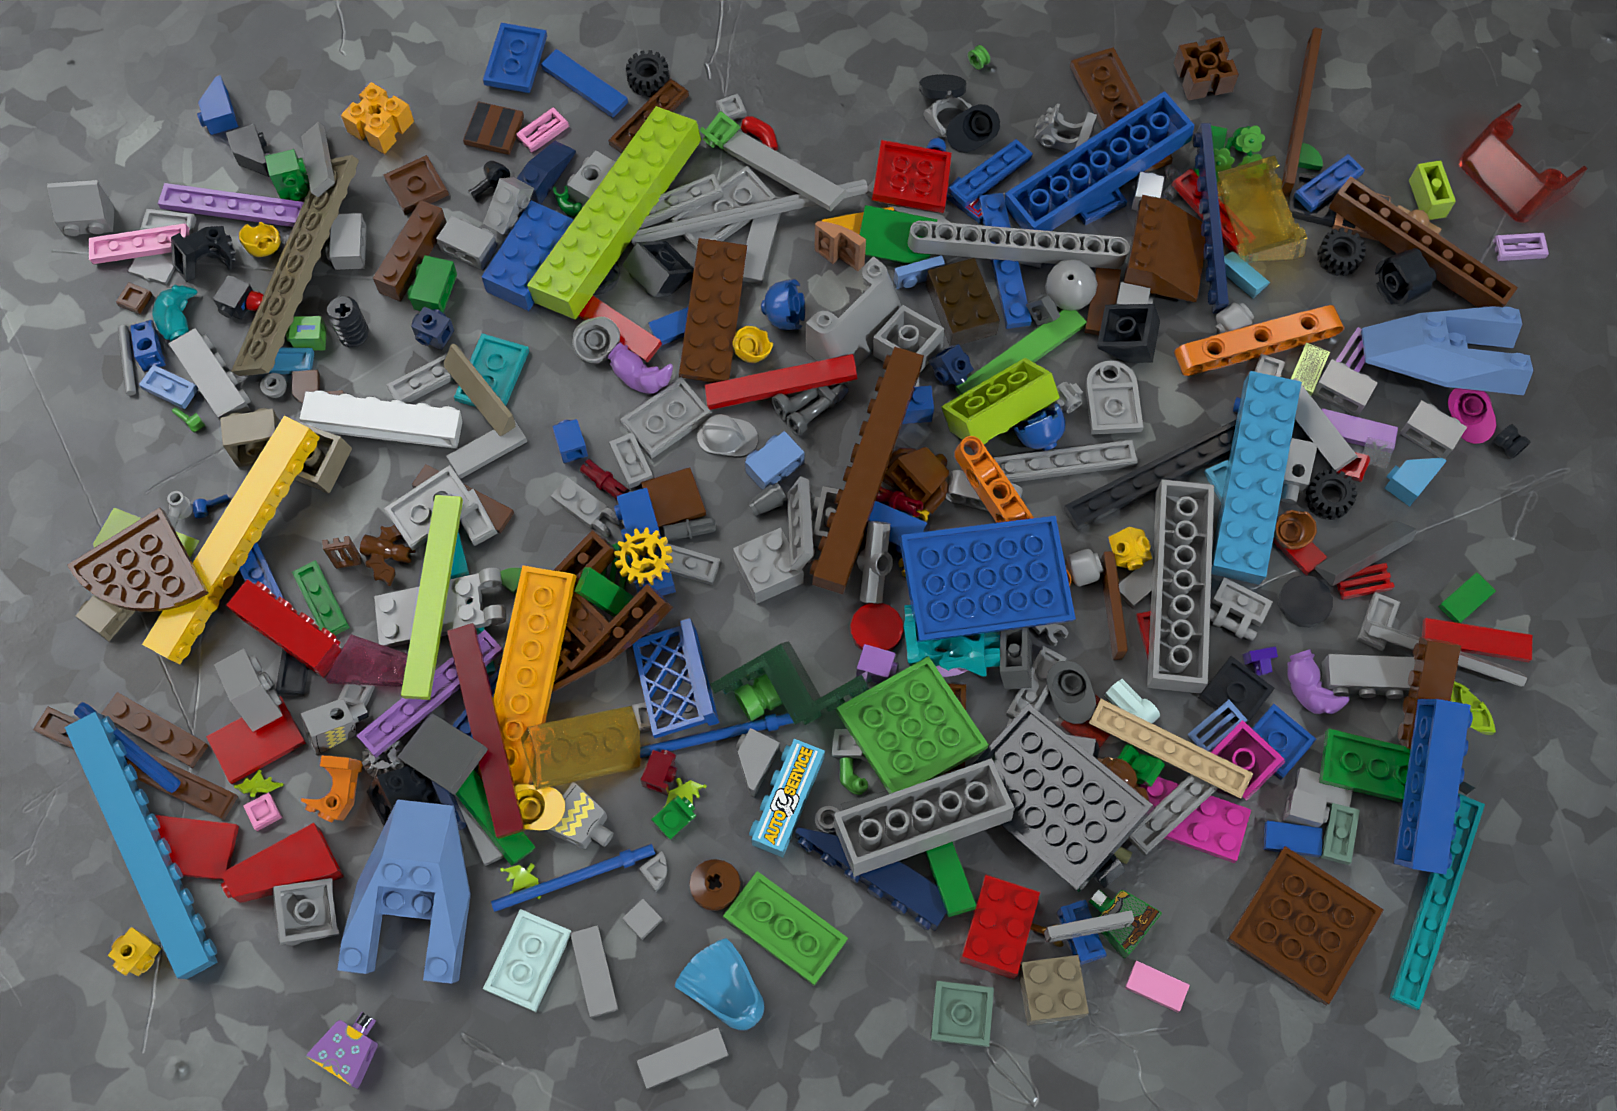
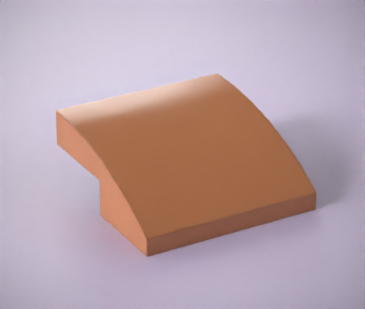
M818 221L815 224V251L832 264L840 258L856 271H859L864 266L865 238L852 230L833 223Z

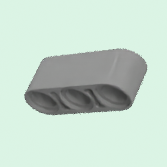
M951 471L947 483L946 499L950 502L988 511L968 481L964 471ZM1011 483L1020 498H1022L1023 489ZM993 490L996 498L1003 499L1000 491Z

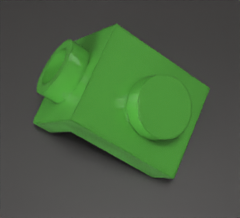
M720 111L707 129L701 127L699 131L705 135L703 140L714 148L718 145L724 150L723 145L737 133L740 126Z

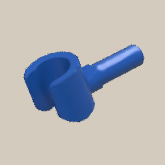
M226 494L208 501L196 499L192 504L195 518L207 517L208 508L228 501V495Z

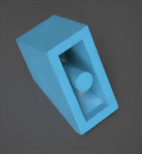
M1444 458L1406 460L1400 468L1395 465L1386 477L1390 481L1384 489L1410 507L1446 463V460Z

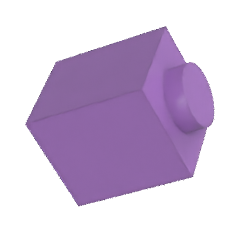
M864 644L857 666L856 677L880 684L896 675L899 663L894 662L895 653Z

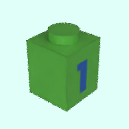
M321 316L294 317L292 324L286 332L287 341L291 342L293 348H312L313 351L325 350L327 327Z

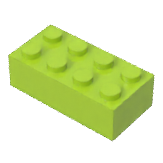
M1024 358L944 404L941 408L950 432L962 440L968 436H975L985 445L988 440L998 434L1007 432L1010 427L1020 421L1027 420L1037 411L1049 407L1051 403L1060 397L1052 373Z

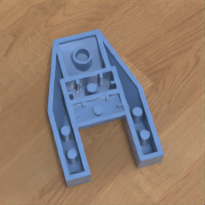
M1493 306L1419 313L1364 327L1361 331L1365 363L1444 387L1524 395L1533 373L1530 355L1468 349L1467 343L1514 348L1522 327V320L1519 309L1512 307Z
M406 800L396 801L357 882L341 941L338 971L364 974L375 971L382 915L385 914L431 920L423 980L450 984L459 981L470 902V889L454 806Z

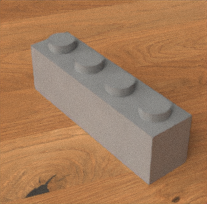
M196 328L168 343L219 420L221 417H227L232 413L244 414L251 412L247 405L251 400L243 389L240 391L236 389L235 385L238 384V381L231 371H224L222 367L226 364L218 352L215 354L211 352L210 349L214 346L206 334L201 336Z
M1328 654L1321 662L1323 688L1333 691L1335 696L1359 694L1362 698H1373L1376 695H1386L1388 699H1400L1409 695L1408 676L1410 671L1414 669L1415 659L1413 657Z

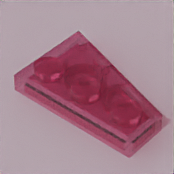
M351 634L326 677L327 683L402 687L408 654Z

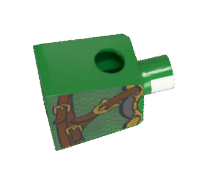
M1099 889L1089 901L1090 904L1102 913L1100 916L1132 910L1134 921L1129 927L1100 932L1124 959L1133 951L1162 914L1156 908L1122 889L1113 900Z

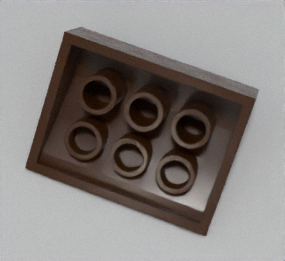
M1142 194L1136 214L1123 283L1151 288L1150 293L1196 302L1204 261L1203 250L1206 244L1205 236L1201 234L1202 221L1167 199Z

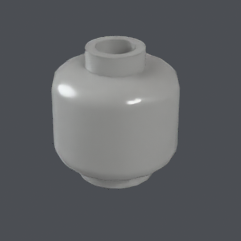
M1231 303L1216 315L1217 325L1215 329L1221 334L1253 325L1252 320L1254 316L1245 304Z
M1084 549L1067 556L1066 569L1070 573L1071 580L1078 587L1098 581L1100 573L1104 572L1098 553H1093L1091 549Z

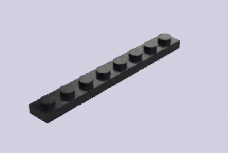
M1237 419L1066 504L1064 511L1076 530H1079L1156 491L1162 479L1176 481L1231 452Z

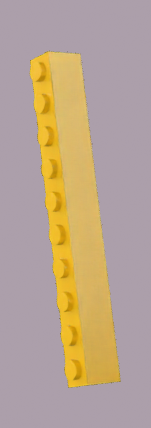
M286 416L282 418L193 562L209 594L184 606L163 610L142 645L177 664H181L183 659L189 655L191 646L197 636L203 632L205 623L212 612L218 608L221 597L226 589L232 585L237 571L246 562L253 545L261 538L266 524L274 517L276 508L282 498L288 494L290 485L302 471L310 453L315 450L320 437L310 428Z

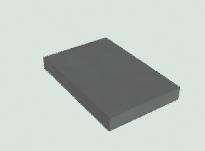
M430 713L398 755V758L455 795L488 749L483 744L433 713Z

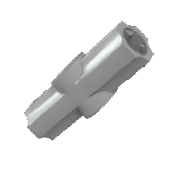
M868 521L866 546L860 552L857 560L859 569L863 571L860 601L882 603L885 575L891 571L893 566L892 556L887 553L890 523Z

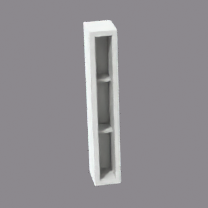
M306 391L300 415L302 423L332 434L455 449L458 448L463 422L460 410L449 406L437 408L424 403L413 405L406 404L400 400L388 402L380 401L375 397H366L364 399L356 398L349 394L331 395L324 391Z

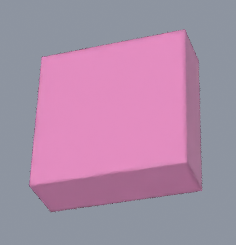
M269 792L243 805L256 831L282 818Z

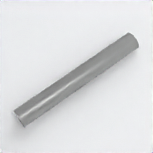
M121 325L118 327L125 394L132 396L136 394L129 329L128 326Z

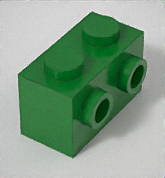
M294 149L265 156L269 176L280 199L298 201L307 197L310 186L308 172L303 158H298Z
M424 256L422 264L417 266L415 283L410 286L408 291V299L411 301L414 310L421 311L423 307L431 310L437 309L444 313L457 277L453 261Z

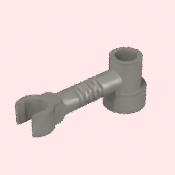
M173 491L167 497L170 509L168 518L174 529L178 519L189 517L193 511L189 499L179 491Z

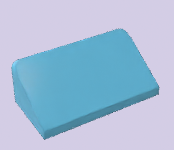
M1234 251L1224 256L1226 276L1251 298L1256 297L1269 285L1270 282Z

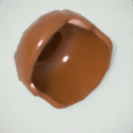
M1286 511L1277 517L1274 538L1284 548L1292 550L1301 549L1314 540L1317 533L1316 521L1306 511Z

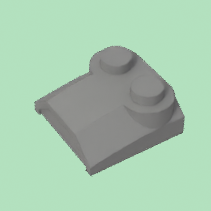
M332 878L273 887L279 945L293 946L303 941L339 935L333 902Z

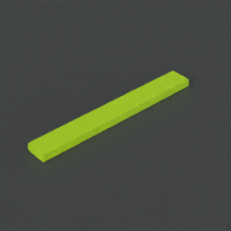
M435 495L401 696L404 699L430 700L463 504L461 496Z

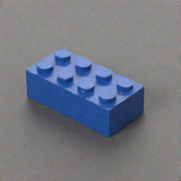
M530 201L482 275L486 292L530 311L534 301L527 284L574 219L534 201Z

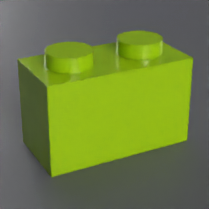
M1441 160L1417 164L1409 179V183L1419 210L1426 212L1429 220L1447 217L1456 200Z

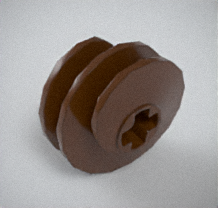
M712 859L704 861L691 874L689 883L691 895L699 906L707 910L718 911L727 908L736 900L740 891L738 871L732 864L723 860ZM718 879L721 887L719 889L715 887L714 890H711L709 882L711 880L715 882Z

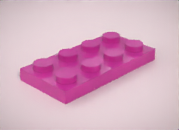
M1157 777L1152 787L1140 784V787L1147 790L1149 801L1155 808L1180 784ZM1210 796L1164 839L1235 863L1238 859L1251 809Z

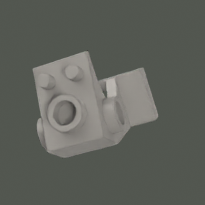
M1057 104L1054 108L1049 107L1046 115L1042 114L1035 126L1038 129L1034 138L1045 147H1052L1069 153L1090 139L1097 115L1088 112L1085 122L1080 124L1068 123L1063 120V115L1058 112L1060 104ZM1057 133L1070 136V139L1060 137L1057 135Z

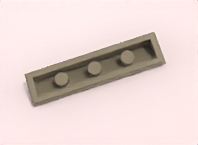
M452 344L444 361L445 369L497 434L503 436L516 427L513 414L456 344Z

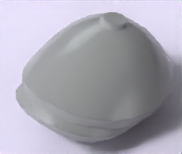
M597 317L583 321L575 328L572 336V345L576 355L586 362L596 364L608 360V355L620 341V332L617 325L607 317Z

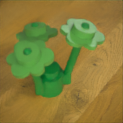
M1259 126L1240 127L1235 130L1233 137L1227 139L1225 148L1220 150L1213 149L1216 172L1227 173L1231 170L1234 158L1230 156L1229 150L1231 146H1234L1236 150L1247 153V156L1242 159L1243 162H1240L1237 166L1240 172H1243L1245 176L1262 173V167L1266 166V161L1262 159L1260 154L1252 153L1260 151L1262 148L1261 142L1265 140V136L1261 133Z

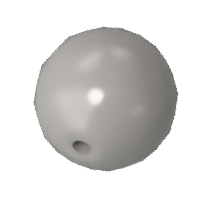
M1069 259L1061 261L1052 268L1047 276L1045 287L1047 295H1049L1057 307L1062 310L1074 311L1082 309L1090 303L1096 294L1097 280L1094 272L1087 264L1080 260Z

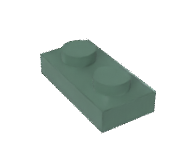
M1332 803L1329 805L1330 812L1326 823L1321 858L1349 865L1352 862L1360 810Z

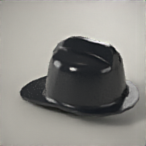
M978 104L954 117L947 127L946 136L949 144L959 152H970L988 143L997 136L1000 130L999 115L994 108L986 104Z

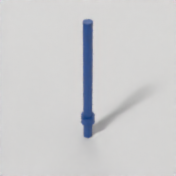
M797 711L778 716L770 714L766 715L765 719L638 747L639 757L643 758L651 756L653 750L661 752L662 749L673 751L747 734L750 728L755 731L768 729V732L778 730L779 726L799 722Z
M650 844L633 851L627 849L619 852V856L491 901L494 912L622 866L624 868L633 866L635 861L655 855L654 848Z

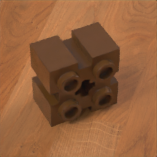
M1224 36L1208 39L1203 46H1198L1197 42L1178 46L1174 66L1179 78H1184L1182 87L1188 101L1204 98L1208 91L1214 92V95L1233 92L1239 73L1233 59L1227 60L1230 51Z

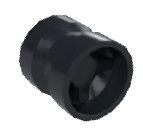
M1514 424L1505 428L1493 440L1498 447H1502L1506 451L1505 454L1510 459L1515 458L1531 443L1526 436H1521L1518 433V428Z

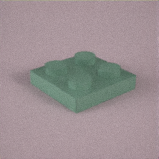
M936 981L931 1041L988 1048L994 988Z

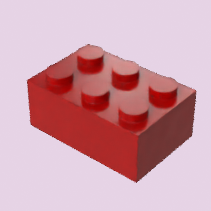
M985 875L959 962L1014 980L1018 975L1040 892Z

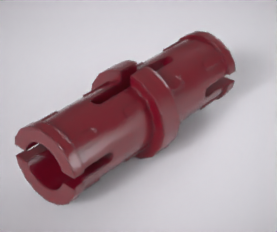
M591 459L585 461L588 466L584 464L581 466L580 472L595 482L598 489H604L615 499H617L618 495L629 493L630 489L623 486L613 478L611 472H605Z
M880 487L876 498L877 502L914 517L920 516V513L915 510L922 512V501L907 497L901 491L893 492Z

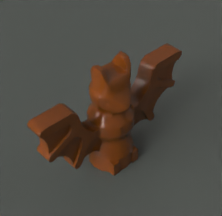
M395 524L391 527L381 526V535L378 538L364 535L360 544V553L365 556L371 555V558L365 564L367 568H371L374 571V580L384 581L388 586H391L396 574L394 568L386 564L384 560L392 558L395 561L411 563L412 561L408 557L410 553L416 552V550H412L410 547L393 544L395 540L404 539Z

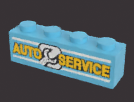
M796 739L793 740L791 746L786 745L781 757V761H784L781 771H775L770 783L771 786H774L771 795H765L761 803L760 810L763 811L760 821L755 820L751 827L749 836H752V846L782 858L784 857L824 760L825 750Z

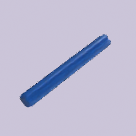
M82 702L75 708L74 714L82 719L96 710ZM116 728L113 731L116 739L120 740L126 749L127 754L124 755L166 791L173 793L181 784L178 778Z

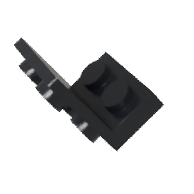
M410 766L376 776L367 790V794L383 826H385L397 800L441 804L432 781Z

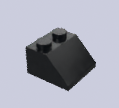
M666 240L637 242L623 264L630 277L640 282L645 287V291L655 298L670 296L692 279L694 267Z
M1155 304L1105 305L1097 344L1098 349L1127 363H1153L1160 326V319Z

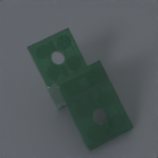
M787 641L780 643L712 682L710 686L715 694L723 691L726 695L743 686V679L747 678L750 681L766 673L794 724L796 725L802 721L805 726L822 716L820 710L826 708L830 712L845 703L846 701L843 697L850 694L853 699L869 689L867 684L873 680L868 671L820 697L792 645Z

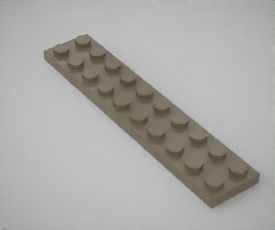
M353 155L331 159L335 183L321 196L316 197L311 193V189L309 190L231 370L236 375L266 374L274 367L276 355L284 344L285 334L294 320L293 315L297 306L303 299L304 289L312 278V271L316 262L321 257V249L330 235L332 223L339 214L338 209L342 200L347 195L349 183L356 174L359 160Z

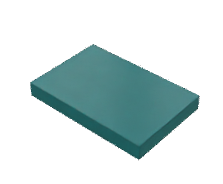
M481 333L470 358L471 364L505 406L528 356L529 347ZM458 386L454 395L455 401L476 407L461 387Z

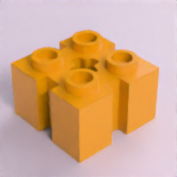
M370 82L359 94L361 99L359 104L352 102L341 114L348 133L361 141L367 137L371 147L385 154L396 142L394 135L397 132L403 134L414 122L409 104L394 95L388 98L386 90Z

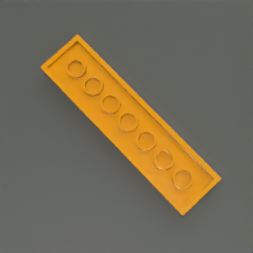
M523 565L493 698L515 786L521 784L532 785L576 581V575ZM478 767L477 774L482 779L480 767Z

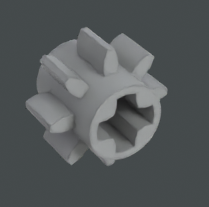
M1063 382L1056 387L1060 398L1053 403L1059 404L1062 411L1071 413L1082 404L1080 398H1082L1081 394L1083 391L1076 383L1072 385L1071 383Z

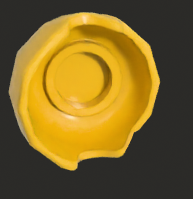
M259 222L256 227L246 224L239 232L241 244L250 255L255 257H265L274 253L281 243L279 231L273 225L264 224L263 222Z
M745 326L739 329L733 339V348L736 355L746 363H757L765 359L773 347V342H770L768 339V333L755 326Z

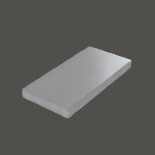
M746 166L720 184L724 197L699 207L694 206L673 217L671 222L758 203L760 193L766 194L769 197L764 201L777 199V197ZM753 219L703 229L693 233L685 232L682 236L697 251L699 238L723 241Z

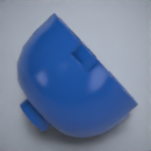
M796 279L773 284L767 291L765 300L761 304L762 312L767 316L769 322L781 330L800 329L802 325H799V320H805L803 293H798L796 287L800 286Z
M1053 403L1055 408L1049 409L1047 407L1032 414L1027 420L1012 426L1020 442L1028 448H1042L1043 451L1054 448L1057 445L1056 441L1062 437L1065 431L1066 423L1059 404Z

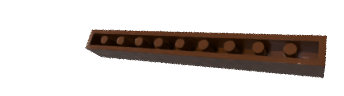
M895 346L892 355H886L882 368L886 372L884 377L879 376L875 387V391L878 392L876 399L871 398L867 413L870 414L868 422L863 421L859 436H862L860 444L855 443L851 458L854 459L852 467L847 466L844 473L843 481L846 482L844 490H838L835 504L838 505L836 513L831 512L826 527L830 528L827 536H822L818 551H821L819 560L814 559L810 569V575H813L814 586L839 594H843L915 389L924 355Z

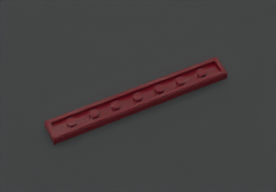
M471 623L448 630L447 633L472 737L488 749L479 761V767L496 837L500 839L526 831L476 625Z

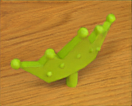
M259 769L251 780L245 778L242 784L234 785V788H237L243 794L251 793L250 796L255 797L257 792L268 793L282 787L284 784L272 782V777L264 780L261 774L262 771Z
M677 778L678 787L669 791L665 806L676 796H679L681 799L686 797L693 804V795L699 798L698 790L707 788V785H701L692 780L683 784L681 778Z
M530 863L526 870L520 865L506 869L500 868L501 872L509 873L506 878L507 882L510 879H514L510 894L524 887L527 889L539 884L538 878L530 874L535 867L534 864Z

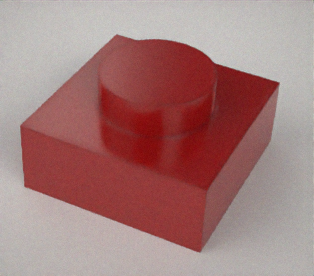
M1355 452L1357 458L1337 471L1336 474L1339 475L1342 471L1345 473L1344 478L1350 476L1352 480L1361 482L1371 459L1369 455Z

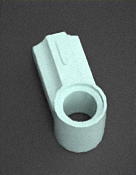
M1123 679L1117 681L1104 695L1113 705L1150 723H1154L1160 717V713L1155 705L1145 698L1142 699Z

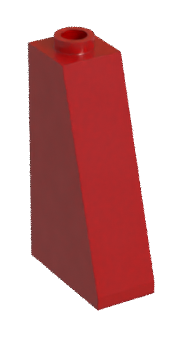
M312 823L222 872L221 875L224 882L221 883V887L228 898L232 897L239 903L273 895L274 886L330 878L333 881L344 877L321 829L315 823Z

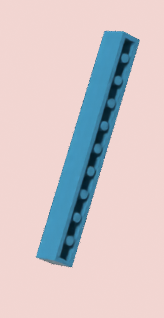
M95 711L66 726L65 730L176 977L188 979L218 963L215 954H217L216 946L211 939H207L203 931L206 928L205 922L199 913L196 914L193 909L194 898L191 892L183 887L180 880L183 878L179 866L172 862L169 856L171 848L166 839L161 838L157 830L160 828L159 821L153 813L150 814L146 804L149 803L148 797L137 786L135 781L138 779L137 773L132 765L127 764L124 757L127 752L122 742L117 740L113 733L116 730L113 721L109 716H104Z

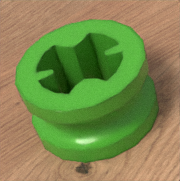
M977 45L974 50L968 52V59L974 68L980 70L984 65L990 63L989 53L983 46Z

